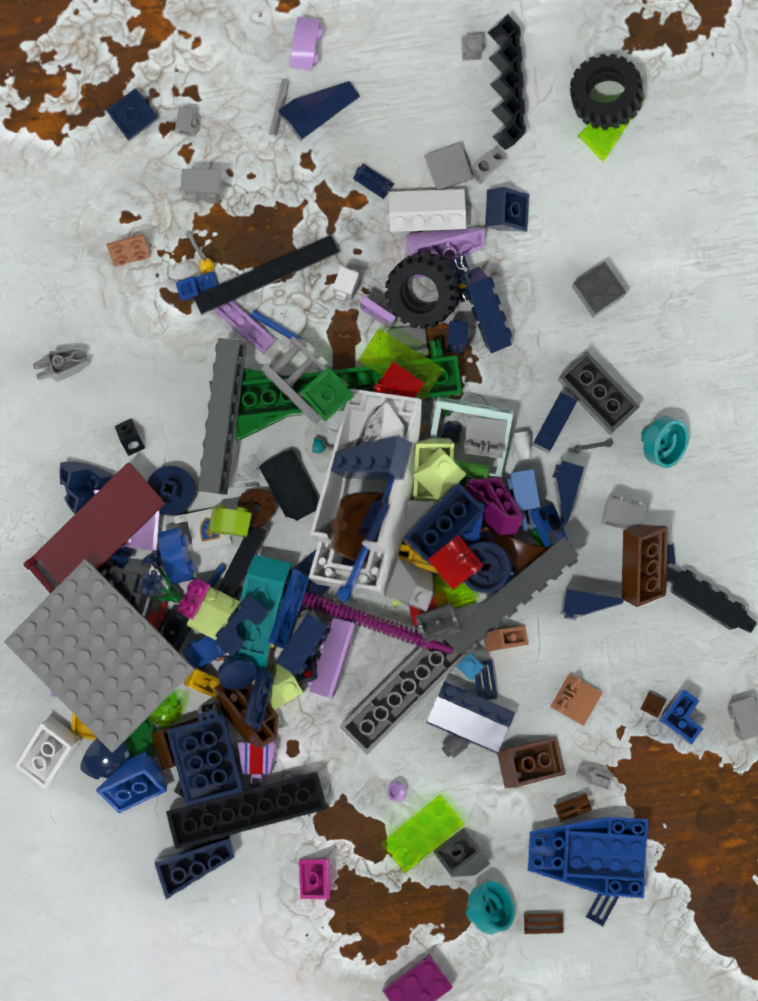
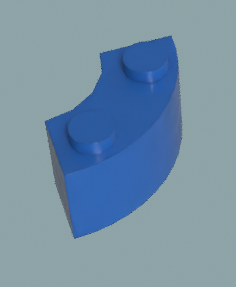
M180 528L158 532L160 554L170 582L177 584L194 580L196 565L191 560L188 551L189 540L187 535Z
M206 636L200 641L195 639L188 643L187 646L189 648L182 653L187 661L195 669L199 670L227 652L217 645L214 639Z

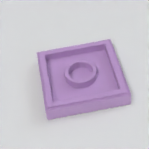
M362 297L360 300L361 310L390 329L393 328L396 323V317L367 297Z

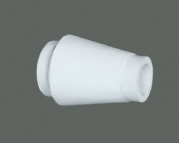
M528 431L513 433L514 438L512 440L519 459L530 458L531 435H529Z

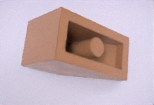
M525 626L486 632L488 636L484 639L486 652L528 645Z

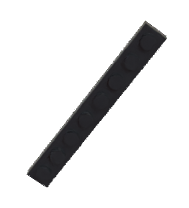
M329 235L198 294L193 299L200 314H206L338 254L339 250L332 235Z

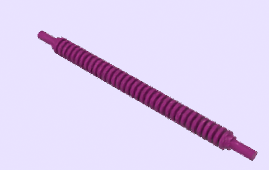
M286 583L284 586L282 598H284L288 586ZM305 591L301 603L302 606L307 605L308 608L316 609V611L321 610L322 613L330 614V616L335 615L336 618L344 619V621L349 620L351 623L354 621L355 625H363L364 628L368 626L370 630L372 629L375 632L377 630L378 633L382 632L384 635L387 633V636L396 637L398 640L401 638L403 642L406 639V643L410 642V644H415V646L420 645V648L425 646L426 650L435 648L449 654L453 652V648L450 645L438 642L436 639L425 642L418 630L414 631L413 628L409 630V627L406 626L404 628V625L395 624L393 621L390 623L388 619L385 622V618L381 619V617H376V615L371 616V613L362 612V610L357 611V608L352 610L351 606H343L342 603L338 604L337 601L334 602L331 599L329 601L328 598L324 599L323 596L320 597L317 594H310V592Z

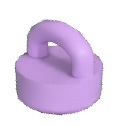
M392 782L387 790L388 798L397 802L404 801L407 794L405 784Z

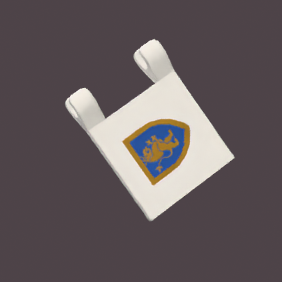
M212 509L173 517L174 524L176 525L188 522L192 544L188 545L189 553L231 544L230 535L207 531Z

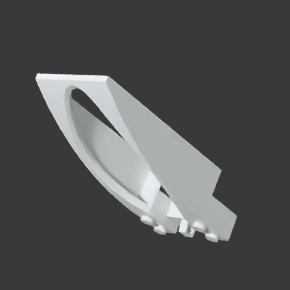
M350 389L355 396L345 405L310 535L319 542L309 579L318 585L334 588L335 586H345L353 567L341 565L343 556L336 553L331 547L333 531L331 523L332 519L335 520L339 501L344 497L347 478L332 472L331 467L335 452L358 446L372 412L378 406L388 403L404 425L405 439L413 444L404 480H394L388 501L390 508L383 520L378 542L364 540L362 543L371 551L366 569L361 568L353 590L387 597L384 593L397 561L401 538L403 537L407 499L411 498L415 443L419 441L422 400Z

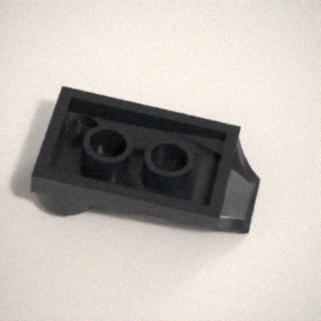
M293 449L285 451L259 466L285 517L298 521L317 510L319 497Z

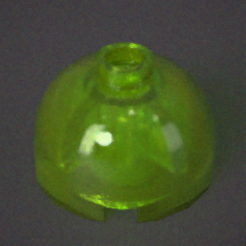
M170 695L148 717V720L159 725L161 728L169 727L182 714V697L176 699V695Z

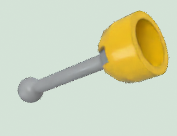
M187 231L186 237L190 239L201 259L199 261L201 273L206 274L215 268L213 261L210 258H204L193 238V232Z

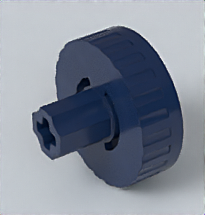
M164 466L153 472L148 479L150 486L158 495L162 496L165 505L160 509V514L174 517L185 513L193 505L196 498V485L192 477L184 469L177 466ZM174 487L172 488L173 492L171 494L169 492H165L167 491V488Z
M480 542L470 546L469 549L483 566L464 581L465 585L479 593H491L499 590L506 584L511 575L512 565L508 553L492 542ZM485 564H491L489 570L485 571Z

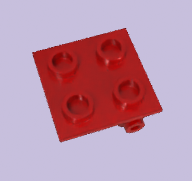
M393 361L373 391L415 398L425 383Z
M458 535L428 559L429 563L452 590L483 566Z

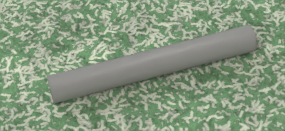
M282 80L269 131L271 136L277 135L281 118L278 110L284 105L289 85L287 80Z

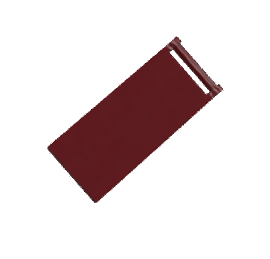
M128 462L43 547L26 560L23 566L30 570L51 594L56 588L35 565L37 561L44 566L59 585L84 559H87L98 570L165 505V502L135 467Z

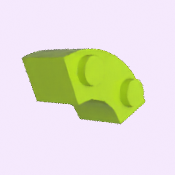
M217 505V508L212 509L207 531L246 538L252 513H248L246 508L237 507L236 510H232L226 506Z

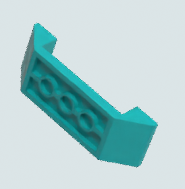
M255 554L246 574L240 603L246 596L249 598L254 595L269 607L271 611L258 626L249 620L241 623L240 633L248 641L237 655L233 657H251L256 670L264 668L267 671L271 658L268 657L271 646L268 640L279 612L285 583L289 580L292 563Z

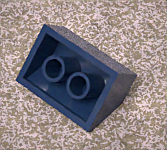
M307 612L275 662L296 676L298 673L302 675L308 666L306 661L309 657L313 658L318 651L316 646L320 640L324 642L329 632L327 629L329 627Z

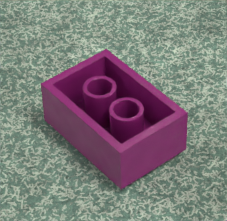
M429 954L385 986L382 991L389 1001H436L453 989V986Z

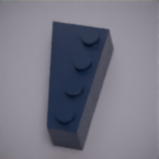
M400 435L335 452L331 471L347 479L404 480L413 443Z

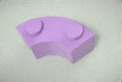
M298 16L293 37L290 68L312 71L313 65L317 64L319 53H316L318 38L321 39L323 31V27H320V19Z

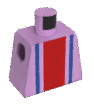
M238 743L242 773L251 774V786H262V774H271L276 743H269L262 749L250 743Z

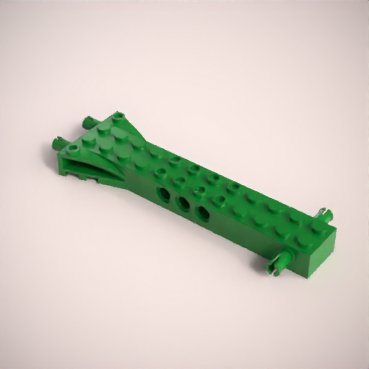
M435 340L429 342L431 359L397 363L425 383L415 398L422 401H437L438 396L445 398L461 397L457 356L443 357L442 340H437V348L435 347ZM391 363L333 371L348 384L349 389L375 392L373 391L374 387L379 383ZM244 368L235 432L236 442L287 417L305 415L262 371ZM321 372L303 374L293 384L294 387L292 389L296 393L300 392ZM278 375V376L281 377V378L284 380L285 378L288 379L291 375H289V376ZM345 405L339 411H344ZM441 409L440 417H444L443 409ZM445 410V417L451 416L450 410Z

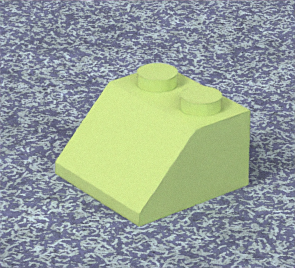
M209 587L193 620L189 618L187 626L216 640L217 637L215 635L221 627L225 628L228 625L227 619L234 611L238 612L240 601Z

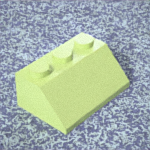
M430 438L415 443L414 472L439 447L453 460L454 443L451 439ZM414 477L413 500H437Z

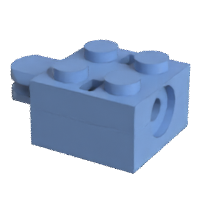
M534 469L510 473L506 485L508 491L512 492V498L523 515V531H527L525 513H528L530 528L534 530L535 523L530 512L540 508Z

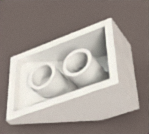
M51 716L41 723L15 767L46 789L82 739Z

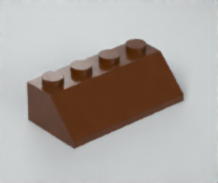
M635 525L623 530L621 599L635 607L666 596L668 527Z

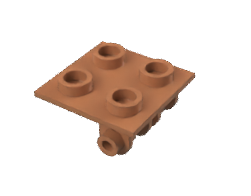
M143 234L106 244L114 267L134 261H142L151 257Z
M568 674L550 707L584 726L603 692L583 682L580 678Z

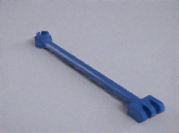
M389 480L381 499L382 502L388 504L394 480ZM364 545L361 547L347 583L338 589L337 597H340L342 601L348 602L352 595L354 584L369 551Z

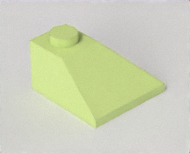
M439 447L412 475L439 501L466 473Z
M279 664L267 670L274 676L268 703L274 710L303 694L302 689L290 671Z

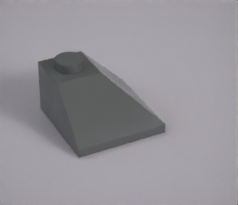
M464 828L433 851L451 877L475 876L490 865V862Z

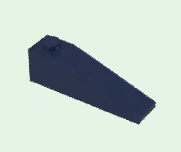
M348 81L293 99L279 109L278 112L299 141H302L357 100L360 95Z

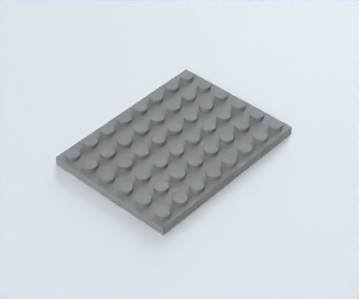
M84 559L4 641L112 753L195 670L87 559Z

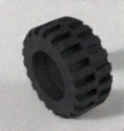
M600 54V57L597 58L595 56L590 57L589 62L584 61L580 64L581 69L577 68L573 73L574 77L570 81V96L578 118H582L583 123L586 125L591 123L592 128L598 129V127H602V130H608V127L617 129L622 123L625 126L629 123L630 118L634 119L637 116V111L641 109L642 101L644 100L642 79L638 69H635V65L631 61L627 63V58L623 56L617 58V54H610V56ZM605 81L617 82L625 88L618 99L608 103L597 102L589 96L591 90L597 84Z
M420 252L414 253L412 256L404 258L389 273V279L385 284V288L388 289L385 292V298H389L387 305L389 309L393 308L394 312L392 314L395 317L399 316L401 318L400 322L403 324L408 322L410 327L413 328L420 325L421 329H427L429 326L435 327L440 322L442 323L459 304V296L462 289L458 287L461 283L460 278L455 277L457 271L455 268L451 269L448 266L450 264L449 261L445 260L443 262L440 260V255L435 254L431 256V252H424L422 255ZM423 275L434 282L438 290V301L435 305H421L412 298L408 289V281L411 276Z

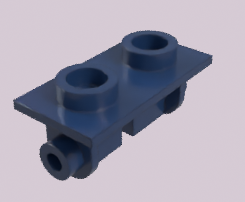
M365 164L357 168L356 174L352 178L382 199H385L394 183Z

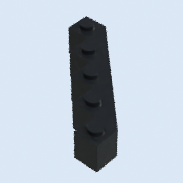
M508 14L498 20L487 32L499 45V48L488 59L501 72L490 83V86L502 97L491 111L504 124L492 136L504 150L514 146L526 133L523 116L525 114V103L522 97V88H524L523 72H521L522 46H520L519 39L521 28Z

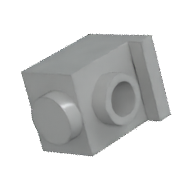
M481 35L462 36V61L481 60Z
M184 106V108H178L175 127L177 134L195 137L196 132L193 127L197 126L198 116H195L194 107Z

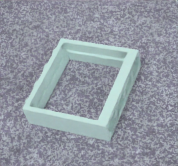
M438 396L430 438H436L441 409L507 421L502 459H498L496 472L490 470L488 472V478H500L513 418V410Z

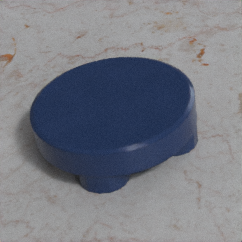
M233 656L225 657L224 663L220 665L217 672L220 684L228 689H241L250 685L255 680L257 674L256 666L251 657Z

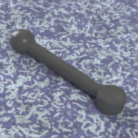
M606 440L604 443L583 447L575 446L573 451L579 453L582 450L611 447L613 442Z

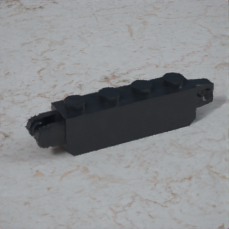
M667 567L666 581L672 584L670 586L672 594L729 630L740 628L749 633L754 630L757 623L747 615L743 604L738 601L733 603L728 599L729 596L720 590L718 592L711 589L712 585L705 580L700 582L695 578L696 575L687 569L686 571L681 570L677 572Z

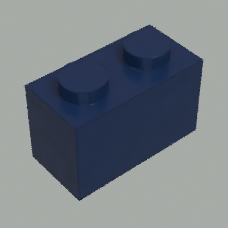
M449 321L447 350H451V353L462 354L463 351L467 350L468 322Z

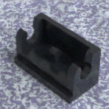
M168 610L158 632L180 652L191 630V627L187 626L189 619Z

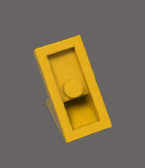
M195 669L186 678L183 685L215 698L214 688L220 682L218 678Z

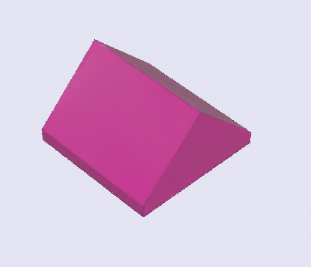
M329 858L300 859V899H330Z

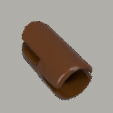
M586 793L553 805L560 823L592 811Z

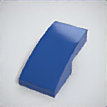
M214 272L198 277H190L175 283L181 301L193 299L194 296L218 286Z

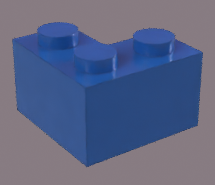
M684 689L679 692L658 720L688 744H693L704 729L688 717L699 703V700Z

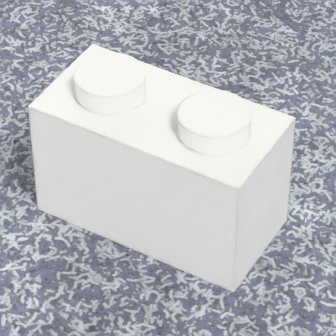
M340 267L333 286V294L336 296V299L347 302V300L352 301L359 282V273Z

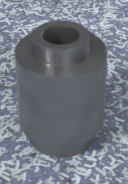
M452 735L442 742L444 746L441 749L447 757L452 756L455 758L467 749V745L471 742Z

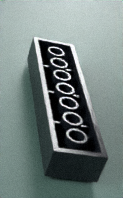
M317 771L166 811L176 850L327 810V805Z

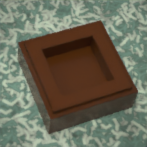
M648 692L640 710L658 718L666 700Z

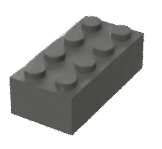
M587 351L558 378L561 385L609 435L618 429L640 407Z

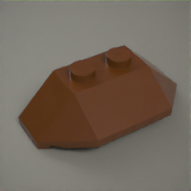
M221 684L217 685L214 690L222 712L246 742L262 749L277 739L278 714L269 703H267L260 730H254L244 723L253 685L250 684L241 689H228Z

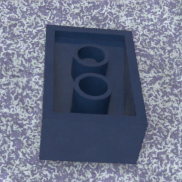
M562 460L560 465L556 464L552 477L555 478L554 486L561 524L565 526L570 517L584 467Z
M566 589L563 594L560 614L564 615L565 619L575 620L577 617L619 606L624 603V599Z

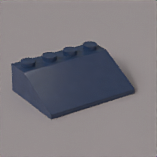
M225 714L219 715L216 718L211 717L209 720L204 719L201 722L197 721L167 730L186 806L244 790Z

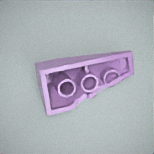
M484 229L422 231L405 235L407 256H412L418 252L421 255L424 252H431V256L437 254L441 256L440 260L443 262L445 260L450 262L461 255L466 257L484 247ZM413 275L415 279L425 277L423 275Z

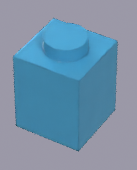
M469 653L456 667L469 680H473L486 666L473 653Z

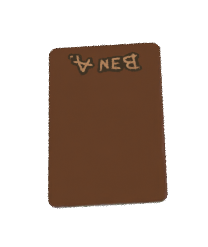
M333 332V370L355 368L356 332Z

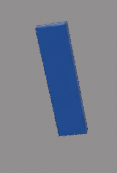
M293 569L268 640L269 643L281 649H284L288 643L310 580L308 575L299 570Z

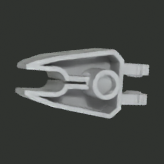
M69 348L49 351L47 359L33 364L34 369L49 366V370L39 372L36 375L37 379L43 380L52 377L53 380L59 382L80 372L88 365V358L77 360L86 356L85 350Z

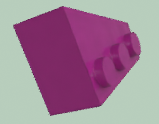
M502 478L466 480L464 489L478 503L484 505L486 511L483 513V519L499 535L517 534L523 515Z

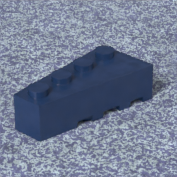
M480 267L459 274L460 281L467 287L464 290L470 304L474 305V307H471L476 321L480 322L477 326L488 351L492 354L511 346L510 338H512V333L509 327L506 328L504 322L507 319L503 310L500 311L498 305L501 302L497 293L494 294L493 288L495 284L492 277H488Z
M230 835L156 858L154 864L165 899L167 900L209 872L235 858V850Z

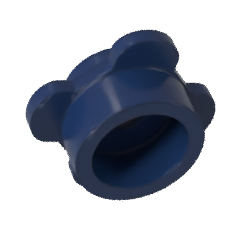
M449 422L445 423L444 433L441 434V438H450L453 443H458L462 427Z

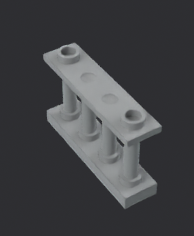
M293 336L291 342L294 346L274 366L271 365L269 367L265 364L261 371L317 425L322 420L319 414L306 403L307 400L300 392L296 393L292 388L294 387L293 384L313 364L322 372L326 368L306 349L307 344L301 338L296 339ZM301 351L308 359L288 379L285 378L283 380L278 376L280 374L279 371ZM340 378L348 387V384L342 378Z

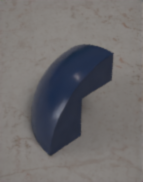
M81 462L60 463V485L65 486L67 494L64 499L74 514L95 495L93 493L94 490H100L113 477L109 472L90 464Z
M96 738L85 752L80 770L97 780L100 777L109 778L131 757L124 742L112 753Z

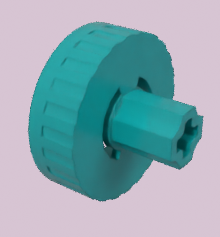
M663 416L656 419L650 427L644 428L641 433V441L644 444L645 458L648 462L662 468H670L676 465L683 457L688 446L689 433L685 423L669 416Z
M489 881L475 886L468 898L469 907L466 908L468 920L485 934L493 935L509 929L514 921L515 911L512 898L507 889L496 881Z

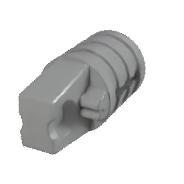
M580 765L576 777L589 784H594L608 790L613 773L592 766Z

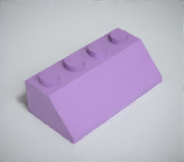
M333 618L332 622L328 621L327 626L329 628L327 631L329 634L327 639L321 642L319 650L322 651L321 658H316L317 679L308 683L311 693L333 699L356 626L354 623Z

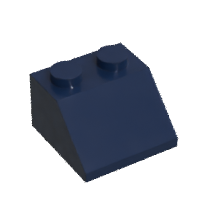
M506 187L488 189L485 227L498 231L527 232L529 194Z

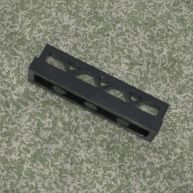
M249 526L247 536L243 538L217 589L218 591L234 599L236 598L255 554H258L268 534L266 530Z

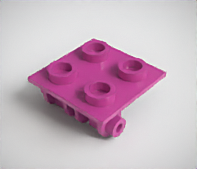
M194 577V580L190 581L187 586L184 598L178 604L177 612L193 620L210 585Z

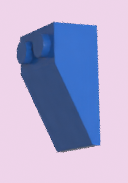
M144 752L129 759L96 789V792L117 813H121L167 792V774Z

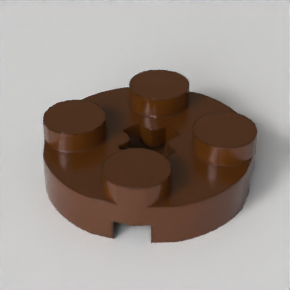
M248 490L241 494L237 507L246 508L248 513H252L249 523L251 527L267 525L276 513L275 500L267 490ZM254 504L262 506L259 512H255V509H251Z

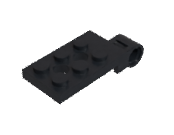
M104 564L98 569L108 581H113V586L142 616H149L154 599L136 593L141 574Z

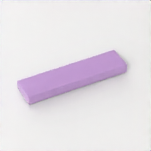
M233 301L214 309L217 314L261 354H264L276 341Z

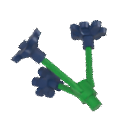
M158 549L156 553H151L140 562L142 565L151 563L158 572L152 570L151 575L146 572L144 574L145 580H140L139 585L144 587L142 589L144 594L155 595L156 590L165 593L163 597H150L154 601L179 603L184 597L176 591L160 567L162 565L158 558L161 554L160 549ZM164 580L168 586V590L164 588L163 585L160 584V582Z

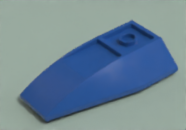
M605 817L530 831L527 871L604 896L644 898L648 819Z

